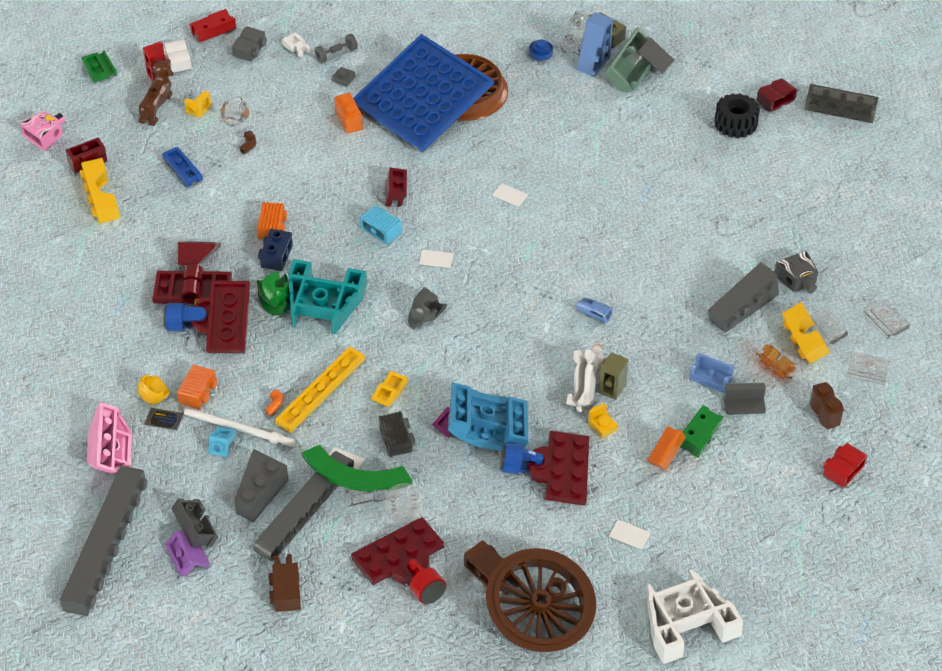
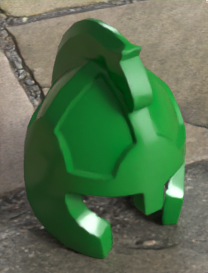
M273 272L263 280H257L258 298L264 310L271 315L286 313L285 310L288 307L286 301L290 295L287 275L284 274L280 278L279 272Z

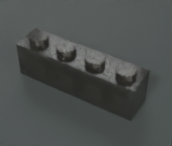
M810 84L805 110L873 123L879 97Z

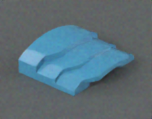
M452 382L448 430L462 441L485 449L502 451L503 444L506 442L521 444L523 449H525L529 440L527 401L513 397L507 398L505 396L485 394L471 389L470 386Z

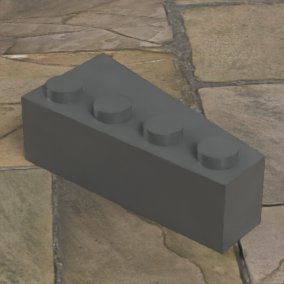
M760 262L708 309L709 320L725 333L733 329L741 321L779 295L778 275Z

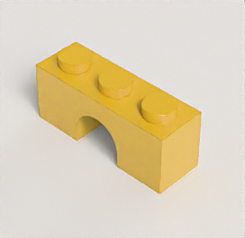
M802 302L781 313L785 319L782 323L787 331L791 330L792 335H790V338L795 346L799 345L800 348L797 351L802 359L806 358L812 364L831 353L817 330L805 334L815 323Z

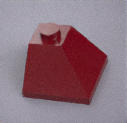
M178 242V265H183V268H185L188 264H201L221 247V242Z

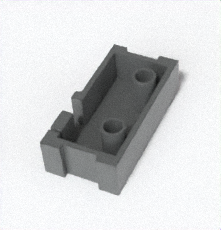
M177 499L171 509L190 546L212 547L218 536L208 519V515H204L202 520H200L206 511L200 499Z

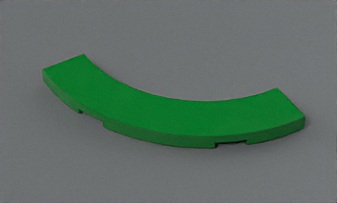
M321 445L302 452L303 459L316 473H320L328 478V481L344 488L374 492V490L392 491L412 485L413 480L403 465L383 471H364L348 467L336 461L327 454Z

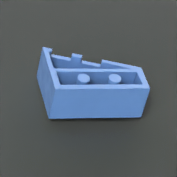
M596 12L585 23L586 28L577 65L578 71L593 77L610 59L613 27L612 18Z

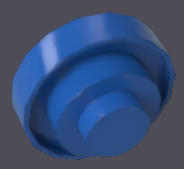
M546 40L533 41L529 45V55L535 60H547L553 55V46Z

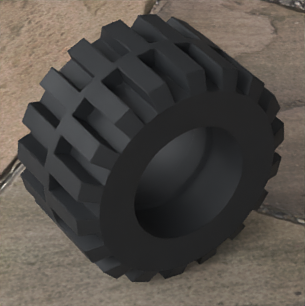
M731 93V95H725L724 98L721 97L716 105L715 127L723 135H728V137L744 138L747 135L753 134L758 126L760 113L758 102H755L754 98H749L748 95H742L741 93Z

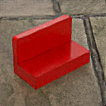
M161 41L143 47L146 72L152 81L156 78V73L152 71L154 64L161 60L165 61L164 48Z

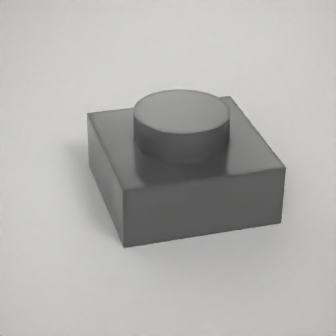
M340 67L332 76V82L347 87L356 77L355 72Z

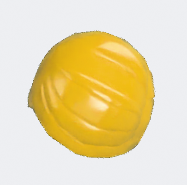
M146 374L140 378L137 385L138 394L147 404L157 405L170 394V391L156 375L148 377L150 374Z

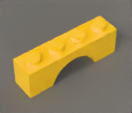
M99 158L82 162V170L79 172L81 180L86 181L83 182L85 192H89L87 194L89 205L93 204L91 207L93 217H97L99 224L120 219L114 194L100 191V188L108 183L103 159Z

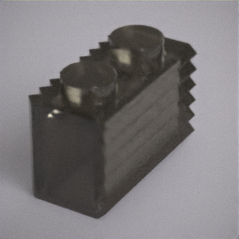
M401 411L387 415L384 414L383 416L380 415L379 429L389 457L413 452L412 445L415 444L413 432L409 433L408 431L410 429L408 418H404Z

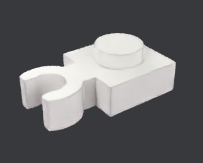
M296 32L282 39V45L292 53L297 51L299 57H303V51H306L308 54L310 53V47L305 44V40Z

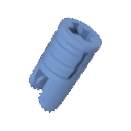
M587 297L576 303V308L579 311L604 323L610 320L613 313L612 307Z

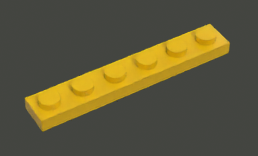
M349 346L275 419V424L292 433L365 360V355Z

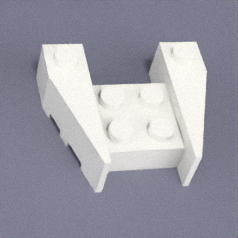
M689 570L688 582L655 593L651 584L647 586V606L653 646L663 664L683 657L684 641L679 633L707 623L712 625L722 643L742 636L743 619L735 606L729 600L725 601L719 596V592L705 584L703 578L693 570Z

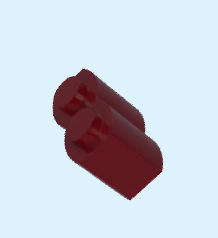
M781 78L773 81L771 85L761 87L757 92L756 101L770 112L776 111L782 105H787L796 99L797 89Z

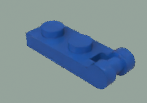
M178 146L162 153L163 159L183 181L185 187L192 186V183L203 180L200 171Z

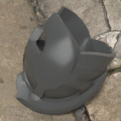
M423 287L413 300L412 308L408 315V324L415 329L421 326L422 322L435 320L448 305L439 303L438 296L426 287Z

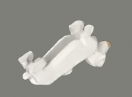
M595 344L592 350H585L583 354L580 350L574 351L573 360L577 362L574 370V394H568L566 404L575 407L580 413L593 405L597 373L603 359L606 358L603 356L600 344Z

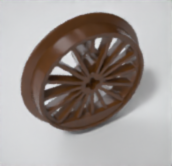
M541 548L517 551L504 558L495 567L488 580L486 603L492 621L510 642L523 649L534 652H554L566 649L580 641L589 631L594 621L596 596L592 583L578 564L561 553ZM527 567L538 568L537 590ZM542 568L553 571L545 590H542ZM523 570L529 588L514 573L515 571ZM556 573L563 576L566 580L555 577ZM510 577L523 592L503 583V581ZM571 584L575 592L564 594L567 588L566 585ZM550 587H557L560 593L553 592ZM502 589L520 599L499 597V590ZM578 597L580 605L561 604L557 602ZM500 603L520 605V607L503 611ZM559 610L580 612L579 620ZM526 611L513 623L507 617L509 615ZM532 613V616L524 632L522 633L516 627V625H518L521 621H523ZM535 615L536 638L526 635ZM556 617L574 625L575 627L571 631H568L558 621ZM541 618L549 639H540ZM548 619L563 634L562 636L555 638Z

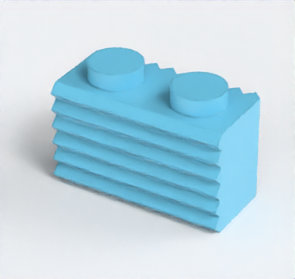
M376 205L360 217V228L387 245L402 233L401 221Z

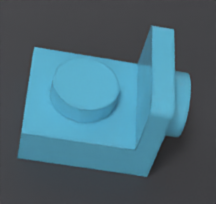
M217 426L209 435L208 453L227 457L229 455V445L236 437V429Z

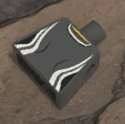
M806 250L776 262L774 272L778 275V279L793 292L805 289L810 294L817 289L815 283L818 270Z

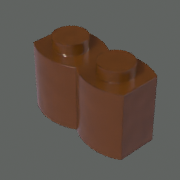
M827 382L813 385L810 406L819 415V421L826 429L840 426L844 408L841 401L834 396L833 388Z

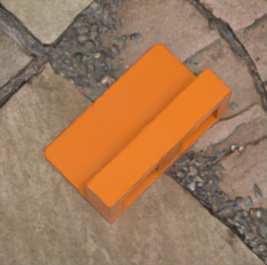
M667 426L649 456L648 462L666 471L686 438L681 430L677 431Z

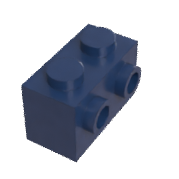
M270 229L268 236L264 238V246L258 253L261 268L283 271L293 247L292 232Z

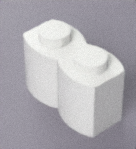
M184 39L164 43L165 58L171 60V70L173 72L192 69Z

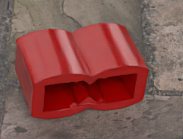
M846 443L843 447L839 446L834 456L825 461L823 476L844 488L865 466L868 455L849 443Z

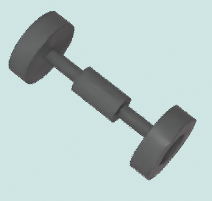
M350 33L345 36L346 43L344 44L339 43L326 51L322 46L316 47L314 51L317 60L320 63H324L327 61L326 54L340 51L345 46H348L351 51L358 48L356 38Z

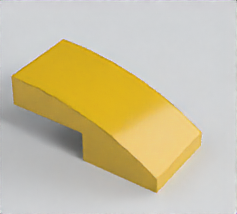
M390 370L384 383L379 384L371 400L389 408L407 385L408 377Z

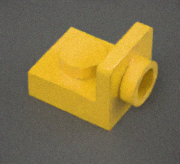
M203 91L196 97L195 101L186 98L184 100L186 113L201 118L212 106L210 92Z
M605 403L594 406L589 410L588 424L601 438L618 430V424L607 413V405Z

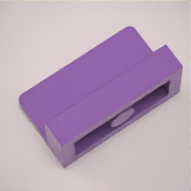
M177 530L165 543L180 576H187L195 566L208 567L210 565L202 546L191 547L183 531Z

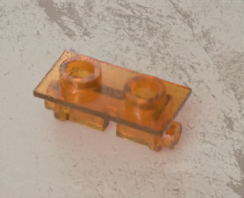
M766 344L763 347L764 352L762 354L756 353L761 358L760 362L767 367L771 366L774 369V374L778 377L792 379L789 373L795 371L794 363L784 355L778 360L782 353L772 345Z

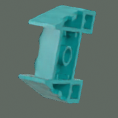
M293 259L288 273L293 327L296 328L299 316L302 315L331 320L332 334H336L363 300L367 287L366 271L348 268L344 281L338 282L314 278L311 262Z

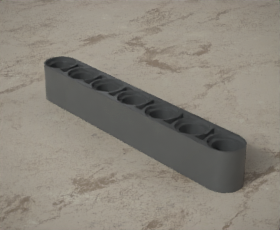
M338 451L330 455L341 464L353 468L354 460ZM315 473L258 537L253 550L273 561L274 555H280L339 485L328 481V478L320 473Z

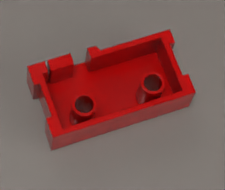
M226 9L189 24L191 34L195 35L199 42L237 28L235 18L230 16Z

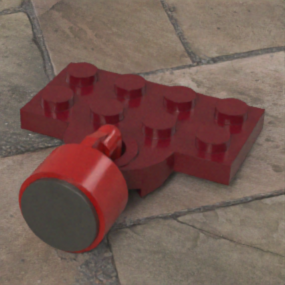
M423 517L351 553L352 560L372 585L390 576L396 582L405 585V582H410V590L422 604L436 602L445 592L446 582L434 568H430L429 561L430 555L445 548L444 542Z

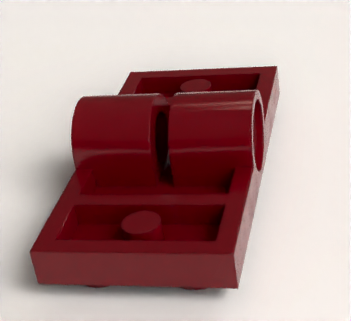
M188 264L184 271H157L152 298L153 303L195 304V299L210 298L212 281H232V272L203 271V268L198 264Z

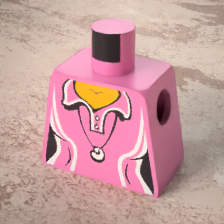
M43 111L20 123L22 134L45 151L62 136L61 124L65 122V118L61 113L51 116Z

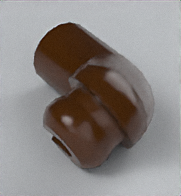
M251 130L244 133L245 143L239 147L242 154H246L257 144L256 136Z

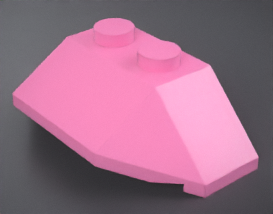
M100 402L88 432L87 463L95 469L114 474L118 472L121 465L131 466L132 433L126 421L120 415L119 408Z

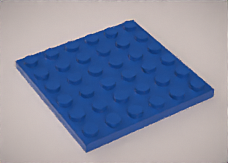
M420 34L353 99L360 111L423 153L494 84V81L428 37Z

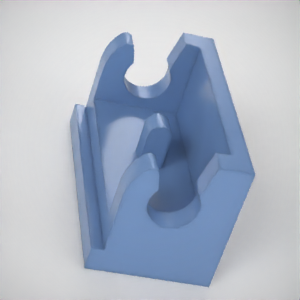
M698 353L695 364H692L689 380L724 393L725 384H731L733 380L735 366Z

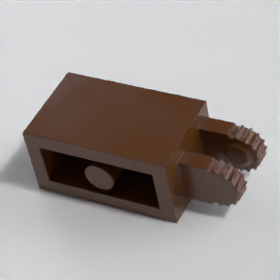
M482 540L464 553V566L487 587L491 573L504 558L497 554L492 545H488ZM507 577L503 581V583L505 584L506 581H508L514 587H518L510 577ZM500 589V591L503 592L504 594H506V595L509 594L508 592H506V591Z
M287 554L286 563L280 564L279 555H274L273 573H269V586H273V591H269L270 604H274L275 612L301 610L298 562L292 563V554Z

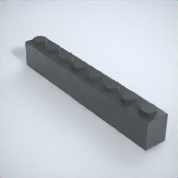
M120 466L61 595L60 602L64 612L88 616L90 609L94 608L96 595L103 588V579L110 572L111 561L118 554V545L125 538L126 527L128 523L132 522L135 507L139 506L140 495L147 488L148 480L145 478L144 470Z

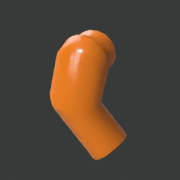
M277 389L270 393V398L273 401L264 410L269 416L272 417L281 407L284 397L283 393Z

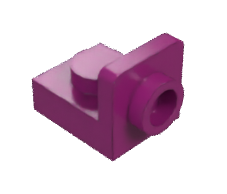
M449 407L432 424L447 438L452 435L448 430Z

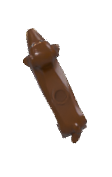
M170 59L158 61L153 66L152 71L156 73V78L139 105V123L144 124L148 120L149 125L155 126L158 121V117H156L157 109L166 99H170L173 95V92L170 90L172 83L169 76H173L174 72L171 70Z

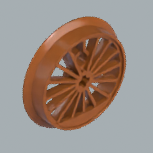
M455 54L485 75L491 77L494 81L493 85H497L491 86L457 121L477 120L498 111L508 96V85L499 68L490 60L478 55Z

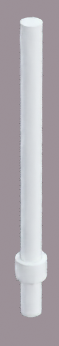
M185 408L184 415L226 428L236 429V431L267 439L270 443L276 445L280 443L294 447L296 442L295 439L282 436L281 433L275 431L271 433L190 408Z

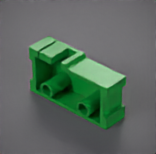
M702 405L684 429L683 433L686 438L680 448L687 449L693 453L692 455L699 458L706 449L707 444L710 443L713 434L721 425L724 416L717 415L710 411L708 407Z

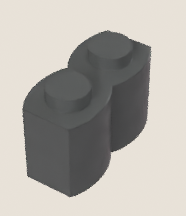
M246 26L242 30L240 37L233 43V56L252 61L259 55V50L266 45L265 31Z

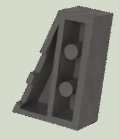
M253 449L234 499L236 513L254 523L289 480L287 465Z

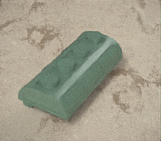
M639 27L633 31L630 38L606 70V76L618 90L626 93L632 92L638 86L652 65L637 51L638 46L647 37Z

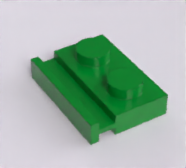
M105 50L100 54L93 53L81 57L82 63L93 83L110 78V75H117L116 69Z

